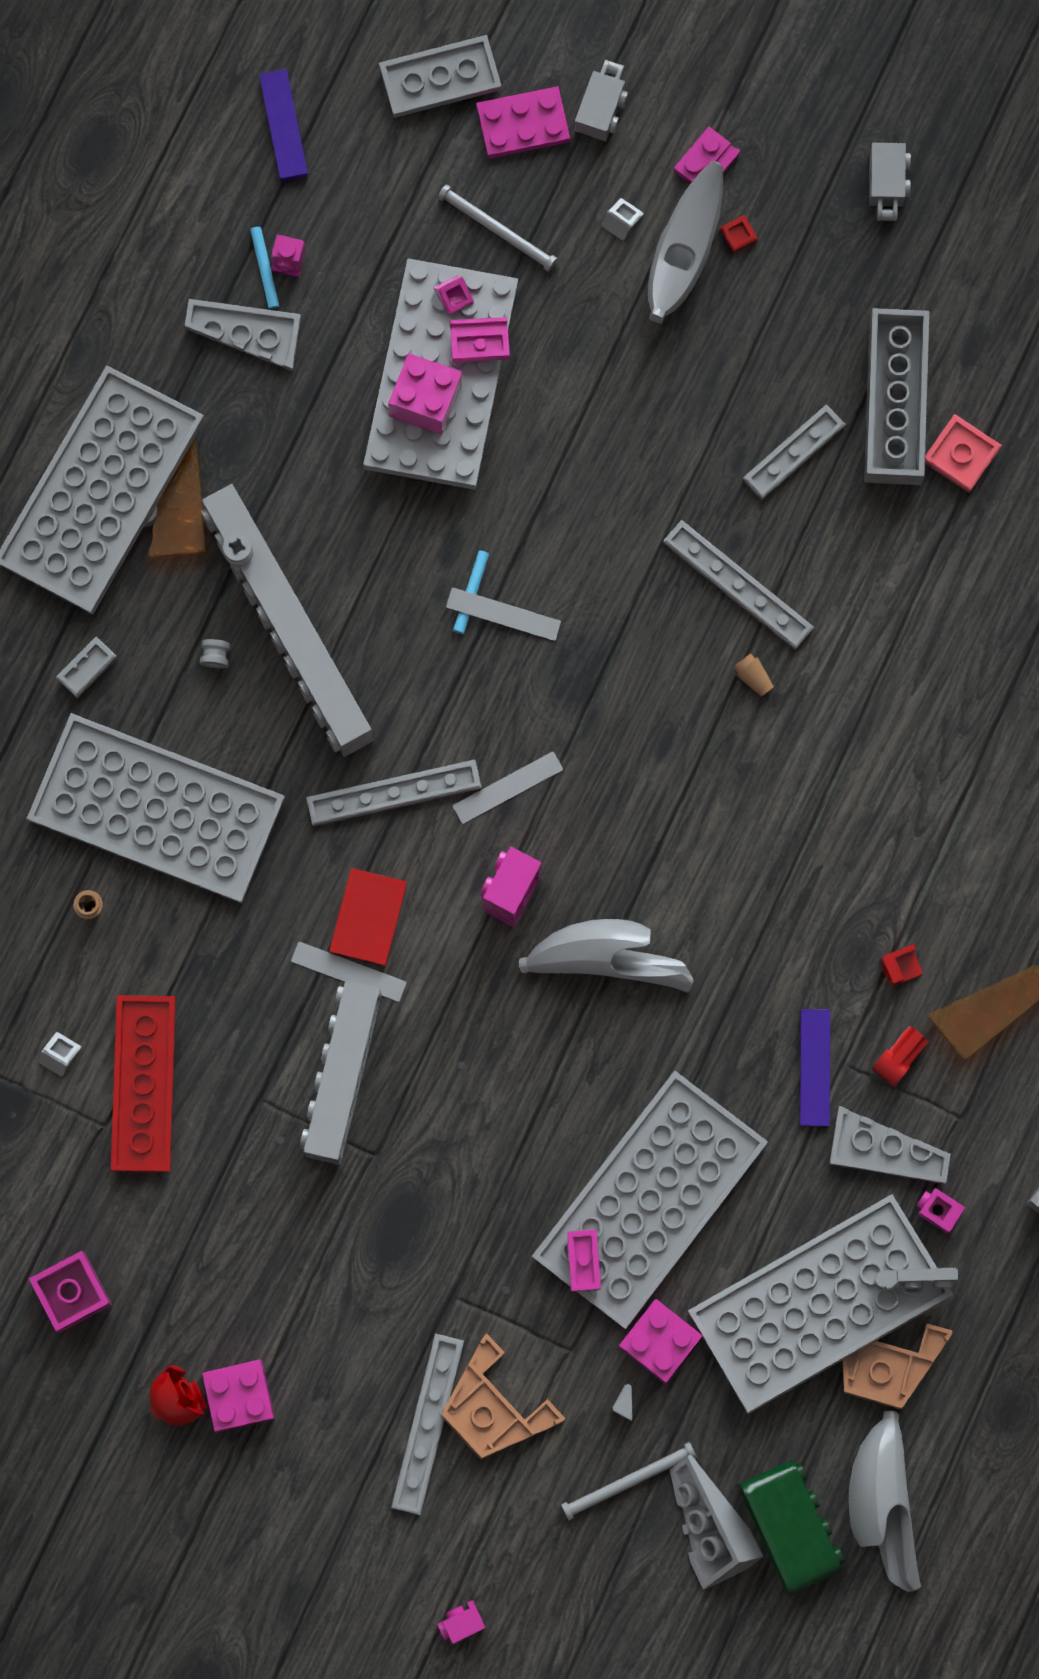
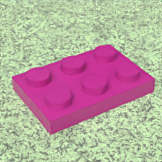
M558 86L476 103L488 159L570 142Z

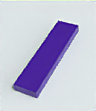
M287 69L261 73L259 76L280 181L308 177Z
M826 1009L800 1010V1126H830V1010Z

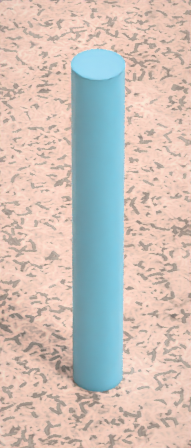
M254 227L250 229L268 308L269 310L278 309L280 306L261 227Z
M478 551L466 592L477 595L489 553ZM463 612L458 613L453 629L455 633L464 634L470 615Z

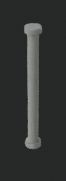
M446 184L441 189L437 197L442 202L446 200L542 264L545 271L550 272L558 260L557 257L554 255L550 257L451 191L452 187Z
M688 1442L684 1444V1448L570 1504H567V1502L561 1504L568 1520L573 1519V1515L675 1466L688 1455H692L696 1459L697 1456L692 1445Z

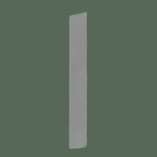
M456 588L451 589L446 605L447 608L553 641L556 640L561 623L560 620Z
M551 752L454 804L453 808L464 824L557 774L563 768L555 753Z
M298 942L291 962L344 982L348 980L378 987L381 990L382 996L397 1002L400 1001L406 986V981L302 942Z

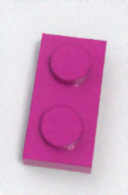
M597 1230L568 1231L571 1292L601 1290Z

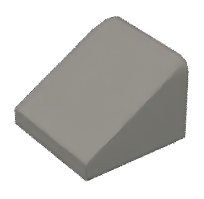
M620 198L607 212L602 222V227L619 239L625 240L644 213Z
M56 1032L41 1051L39 1063L59 1076H63L80 1051L81 1046Z
M625 1384L612 1407V1411L629 1421H632L631 1385Z

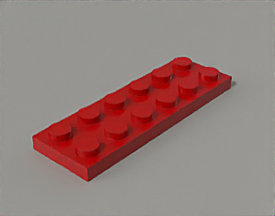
M117 995L111 1171L171 1172L175 996Z

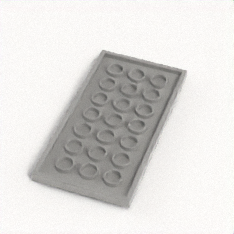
M407 259L363 469L476 490L502 360L453 363L450 320L507 317V329L509 330L518 278ZM459 275L463 277L474 302L449 315L433 287ZM408 353L462 371V386L442 435L389 417L388 402Z
M106 365L0 548V566L93 615L204 423L205 416Z
M71 713L29 811L27 820L242 904L285 796Z
M674 1071L535 1251L532 1258L571 1287L567 1232L597 1230L601 1290L576 1292L626 1329L768 1141L678 1072Z
M893 1194L691 1308L688 1310V1313L701 1335H703L702 1337L747 1414H750L953 1297V1293L950 1288H934V1283H922L921 1289H904V1284H898L893 1290H880L875 1285L876 1273L882 1270L937 1268Z

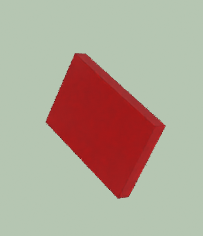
M351 868L329 953L386 967L407 882Z

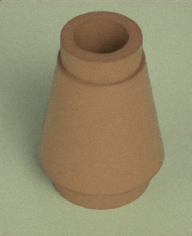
M751 653L733 667L737 672L736 676L758 693L760 697L774 687L758 657L754 658Z
M82 891L74 900V910L81 918H96L102 910V899L94 891ZM88 905H95V908H92L90 912H86Z

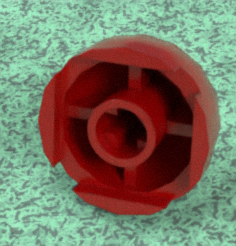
M176 1365L168 1366L152 1382L149 1389L150 1410L158 1420H163L173 1426H183L196 1421L204 1415L205 1412L202 1410L207 1407V1403L198 1384L194 1380L189 1384L183 1377L187 1372Z

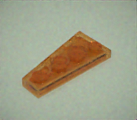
M193 440L157 503L158 515L156 521H154L152 544L148 554L150 559L206 553L204 517L201 513L203 503L199 452L196 440Z
M1037 965L1032 966L1001 982L928 1014L927 1017L965 1061L1039 1001V967Z

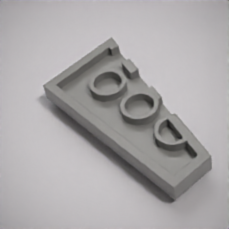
M189 299L185 329L293 371L301 314Z
M838 1106L829 1161L830 1165L946 1184L951 1154L901 1134V1132L892 1128L885 1127L867 1117L853 1113L842 1106Z

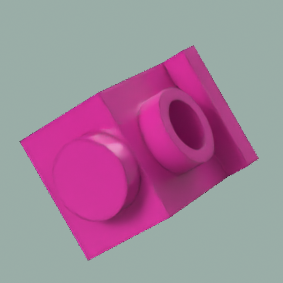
M277 234L271 255L273 262L272 272L299 278L306 254L305 242Z
M936 1188L931 1194L925 1191L916 1205L921 1208L917 1215L942 1230L945 1234L951 1231L965 1209L964 1206ZM934 1205L942 1207V1215L937 1216L933 1213L932 1208Z
M473 1600L467 1602L469 1609L464 1611L461 1605L447 1612L448 1619L437 1624L444 1640L450 1638L452 1643H455L485 1628Z

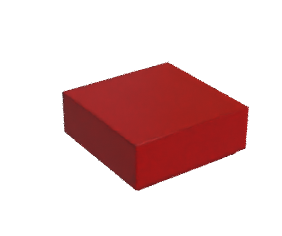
M745 215L721 226L719 230L732 254L758 241Z

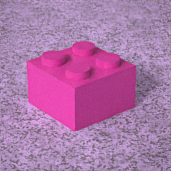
M408 353L388 402L389 417L442 435L462 386V371Z
M83 1251L29 1278L55 1331L58 1333H62L112 1306L86 1253Z
M655 1299L621 1342L619 1348L665 1384L703 1335Z
M261 1359L202 1373L215 1432L218 1433L275 1419L264 1365Z

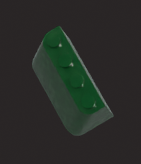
M793 1460L737 1484L786 1595H792L841 1571L840 1564L845 1562L839 1547H832L828 1536L832 1535V1531L825 1518L820 1520L816 1508L820 1507L813 1490L808 1492L803 1483L804 1480H807V1476L801 1463L795 1465Z

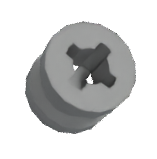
M233 533L225 538L223 552L226 560L234 566L246 565L253 556L250 539L242 533Z
M215 639L203 640L201 647L204 650V654L200 657V665L210 668H227L229 661L226 658V654L230 650V643Z

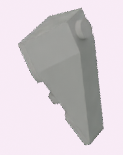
M692 1455L686 1456L670 1469L677 1505L682 1507L686 1524L682 1525L684 1535L688 1534L692 1552H688L690 1563L703 1590L745 1571L763 1557L751 1530Z

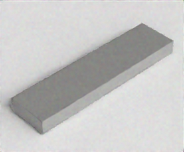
M826 404L745 475L743 481L762 501L845 428L846 424Z

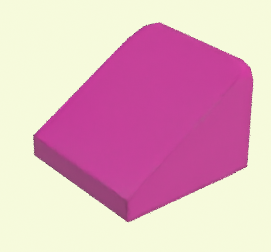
M454 276L433 287L449 315L474 302L462 276Z

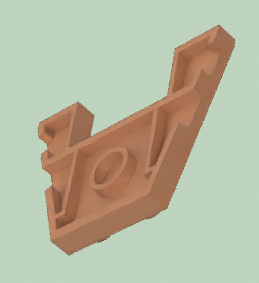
M926 1324L918 1353L878 1341L842 1360L844 1393L902 1410L950 1339L952 1330Z
M488 1334L482 1338L440 1415L480 1460L561 1424L565 1420V1417L548 1399L530 1416L524 1419L490 1383L483 1373L498 1361L505 1352Z

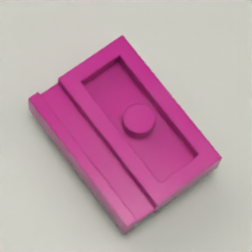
M708 127L677 163L673 172L691 184L710 162H718L723 166L724 174L740 155V150L734 148L729 141Z
M507 317L450 320L453 363L510 359Z

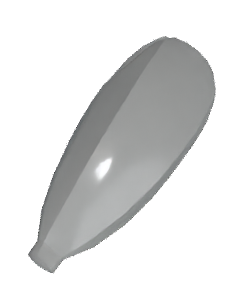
M710 162L689 185L658 241L648 281V302L651 309L649 319L656 323L662 324L665 316L674 312L686 300L709 258L712 241L720 217L723 196V166L718 162Z
M599 919L572 924L552 933L535 946L527 957L519 959V968L522 973L603 975L660 984L689 993L693 986V977L682 961L649 953L625 950L627 948L647 946L650 944L651 929L640 923L628 920Z
M884 1411L883 1419L871 1429L862 1442L853 1463L849 1484L850 1522L853 1535L860 1547L879 1545L882 1561L889 1580L904 1591L914 1592L921 1588L914 1546L906 1483L904 1448L898 1422L899 1414L895 1411Z

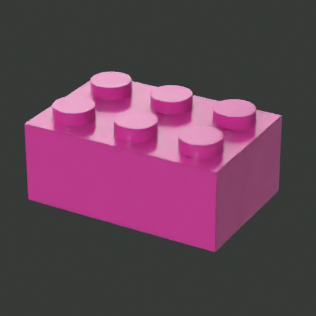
M510 846L507 853L502 851L494 866L496 867L494 878L488 877L481 889V902L483 903V911L515 927L541 879L542 862Z

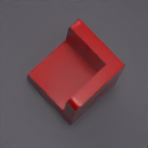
M914 944L887 954L880 959V964L890 987L922 974V969L914 953L916 950Z

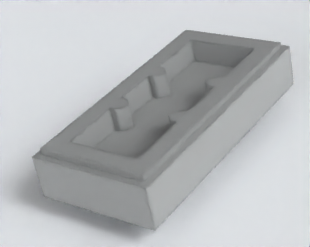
M95 637L56 676V679L78 698L117 659V656L102 641Z

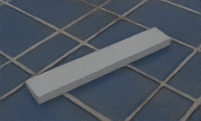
M683 520L664 539V545L794 650L799 647L813 630L814 626Z
M474 759L306 798L314 827L482 789Z
M435 1333L391 1507L393 1509L421 1515L444 1419L440 1415L451 1396L464 1340Z

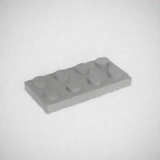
M487 35L379 63L394 118L502 90Z

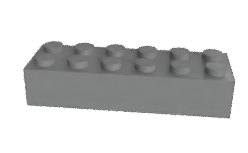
M872 309L869 320L865 483L921 485L925 470L929 311Z
M345 980L344 987H338L335 1003L339 1009L337 1016H331L328 1032H330L329 1036L332 1037L330 1044H324L321 1056L322 1064H325L323 1073H317L314 1089H316L315 1092L318 1094L316 1101H310L307 1113L308 1121H311L309 1130H303L300 1141L301 1149H304L303 1152L307 1158L341 1165L382 994L378 987Z

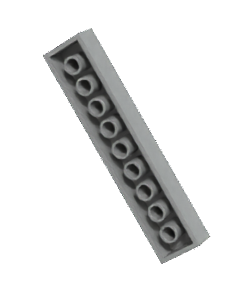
M233 484L202 499L204 509L201 510L204 517L203 520L210 533L216 531L217 534L214 535L217 540L216 543L224 557L223 542L227 536L233 533H242L250 539L253 549L251 560L243 566L230 564V568L238 582L242 579L245 582L242 586L252 606L258 605L256 610L265 630L271 628V640L279 655L285 653V665L292 678H299V690L306 703L308 704L312 701L314 704L312 707L313 715L321 728L327 727V739L333 751L336 753L340 750L342 756L346 757L373 742V733L370 725Z

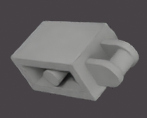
M605 60L601 73L593 71L575 119L576 132L603 141H607L609 132L615 133L619 117H616L618 107L624 108L628 92L624 91L625 81L621 80L624 65ZM607 72L616 75L615 78L606 75Z
M906 143L871 144L869 152V206H877V221H897L898 206H903L905 197H910L911 183L910 180H905L906 170H910L911 154L906 153ZM882 206H892V209H882Z

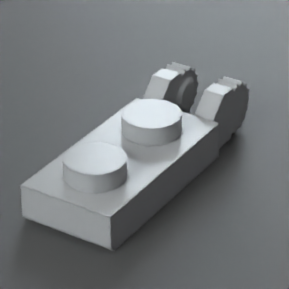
M958 1269L882 1270L876 1273L877 1275L874 1279L875 1285L880 1290H893L898 1284H904V1289H921L922 1283H934V1288H952V1283L958 1282Z

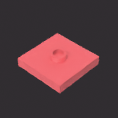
M954 414L925 455V464L970 493L1002 445Z

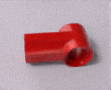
M909 1026L896 1040L891 1049H887L871 1069L894 1087L909 1070V1065L926 1046L928 1041L920 1032Z

